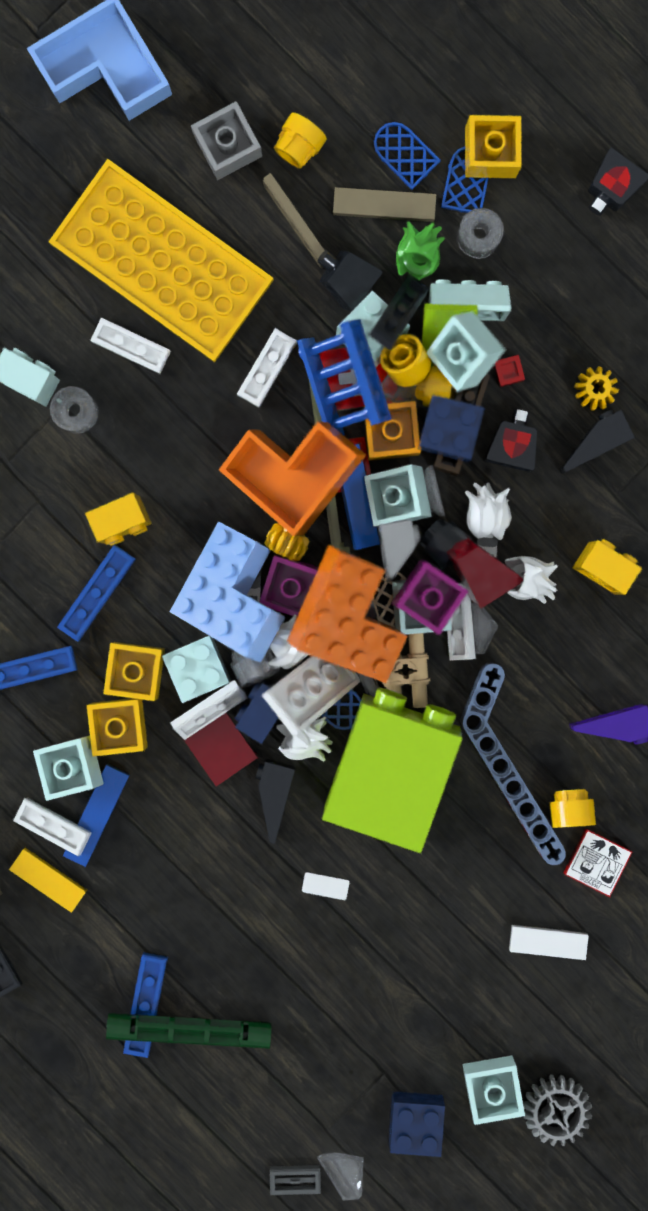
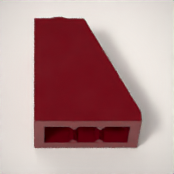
M469 538L457 542L453 548L447 551L464 588L469 591L467 593L469 598L480 609L524 581L513 569Z

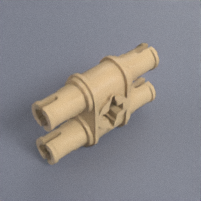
M423 633L408 634L409 654L405 656L399 654L387 683L382 682L386 689L402 694L401 686L404 684L412 685L413 707L424 708L428 704L427 684H429L430 678L428 677L427 659H429V655L425 653ZM403 664H408V667L412 669L408 671V675H403L402 671H398V669L403 668Z

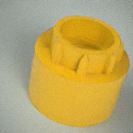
M400 335L390 351L385 347L381 351L380 363L391 380L398 386L411 387L420 384L427 377L431 368V358L427 355V351L419 339L413 335Z
M434 363L423 382L416 385L415 397L423 401V406L429 408L433 395L454 400L457 390Z
M586 789L555 791V802H549L552 828L596 825L594 799H588Z

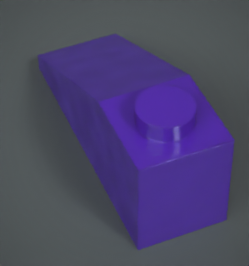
M638 704L570 723L569 727L575 732L642 744L648 742V707L644 704Z

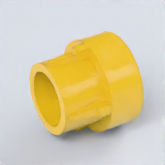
M291 113L281 128L282 131L278 135L279 139L274 146V150L286 162L301 169L311 156L314 157V155L318 154L327 138L314 123L299 114Z

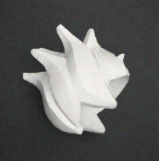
M474 483L473 486L477 490V496L469 491H465L469 498V508L467 511L468 528L478 539L492 534L497 539L502 540L505 529L509 527L512 519L508 505L509 500H506L510 489L507 488L495 494L490 483L482 487Z
M520 556L505 560L506 565L524 580L521 584L507 592L510 596L520 600L536 598L544 604L546 603L544 595L555 600L553 592L557 591L554 587L556 584L548 578L558 567L554 565V561L545 563L530 556Z
M294 615L287 623L281 624L268 648L272 649L276 656L275 659L269 662V665L291 669L309 655L296 650L287 642L297 615Z
M326 717L313 721L295 737L284 723L277 725V729L286 736L278 749L284 756L292 760L316 757L324 762L326 760L325 754L321 749L330 753L331 749L328 745H331L333 742L320 732V729L326 725V721H324Z

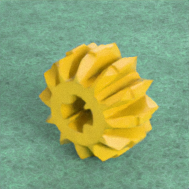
M598 366L595 372L591 367L586 369V375L581 373L578 376L582 383L579 382L574 385L575 389L581 390V392L575 395L576 399L584 397L581 406L584 407L590 402V409L593 411L597 408V405L603 410L607 407L606 402L613 403L615 399L611 394H617L619 389L611 386L618 382L617 379L609 380L608 378L612 372L608 370L603 375L601 366ZM595 384H599V392L595 394L592 390Z
M276 523L268 531L265 545L282 557L300 561L305 555L310 541L305 535L293 536L279 523Z

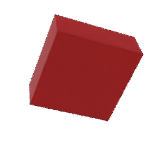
M519 355L497 360L494 363L499 387L525 380Z

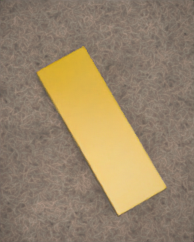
M27 848L22 850L9 869L71 913L87 891Z

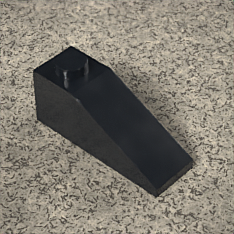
M611 409L598 416L600 421L593 424L559 469L561 474L635 438L622 410L614 413Z
M266 759L265 765L259 764L256 779L260 780L259 791L269 841L275 844L295 767Z

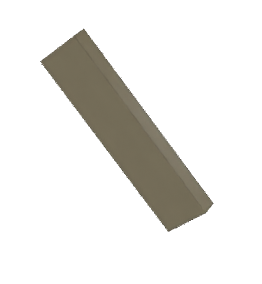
M271 173L263 178L264 188L320 268H324L317 261L325 250Z
M335 187L333 215L434 222L436 194Z

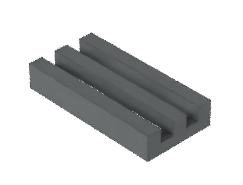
M320 1165L270 1166V1195L321 1194ZM275 1175H309V1176H275ZM315 1182V1185L309 1186H275V1183L300 1184Z

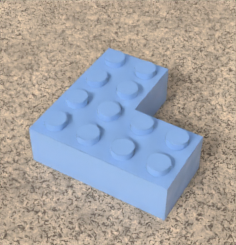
M119 0L104 1L27 48L59 104L101 78H104L129 121L172 95L168 81Z
M218 522L170 612L243 656L261 663L285 619V616L247 596L271 550Z

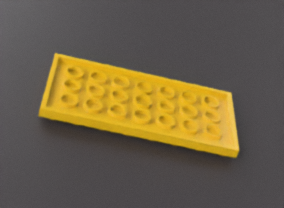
M109 159L103 164L48 241L53 247L213 362L218 359L274 281L273 277Z

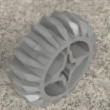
M551 1074L549 1082H545L543 1078H540L541 1086L538 1087L532 1084L531 1087L534 1093L526 1092V1097L529 1101H524L523 1107L526 1109L524 1111V1119H527V1128L532 1129L533 1136H540V1140L543 1143L549 1139L550 1144L555 1146L557 1140L560 1141L562 1146H565L566 1139H570L574 1143V1135L576 1134L583 1137L581 1128L589 1129V1124L586 1120L592 1119V1115L588 1111L592 1109V1105L587 1101L589 1098L587 1092H582L583 1087L581 1084L575 1085L572 1078L565 1082L563 1075H560L558 1081H555L554 1076ZM562 1093L569 1095L570 1097L565 1096L559 1098L556 1097L554 1094ZM547 1098L546 1106L538 1113L540 1104ZM553 1102L555 1103L556 1107L561 1110L560 1113L562 1118H560L558 1113L555 1112V1108L552 1104ZM576 1108L574 1117L570 1122H568V1116L572 1112H574V1109ZM552 1123H557V1124H559L560 1126H559V1127H551V1126H548V1125H549V1124H552Z

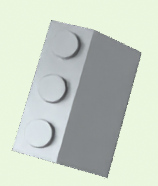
M411 520L379 526L378 536L386 582H391L413 552L415 546H417L418 541H420L417 525L412 526Z

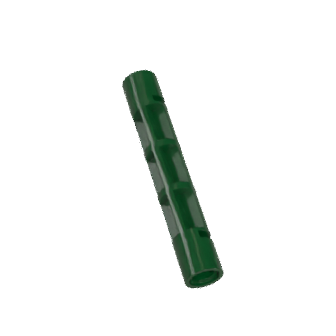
M109 1013L106 1039L270 1049L272 1024L271 1022Z

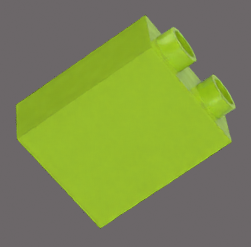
M377 688L375 697L363 693L324 806L322 820L421 853L462 740L460 726L453 724L456 714L445 708L427 704L423 714L405 708L404 705L407 698L402 694L385 688Z

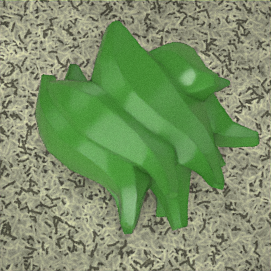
M407 222V228L403 227L405 234L396 252L398 275L408 272L414 278L421 280L437 269L440 262L439 246L445 238L436 237L442 230V227L433 229L434 223L432 222L428 227L425 226L419 232L410 222Z

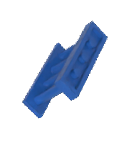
M361 319L341 323V334L316 343L314 337L297 341L299 355L304 362L322 422L330 423L343 436H345L343 427L366 419L370 420L371 425L392 420ZM346 344L349 359L323 368L319 353ZM353 369L357 384L331 393L327 378ZM361 394L365 409L339 418L335 403Z

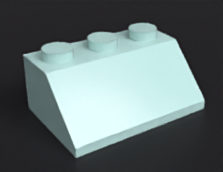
M436 280L435 283H431L429 288V304L478 305L477 317L480 321H505L511 311L508 285H502L500 281H488L486 285H477L476 281L472 280L461 281V284H451L450 280Z

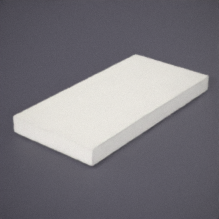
M310 656L262 696L295 737L361 681L352 670Z

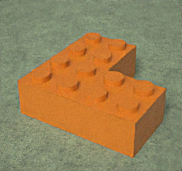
M317 422L291 457L261 430H248L219 471L290 534L300 536L308 531L366 454L330 423Z
M329 545L287 642L300 652L387 683L407 635L393 626L365 616L385 570L372 562Z

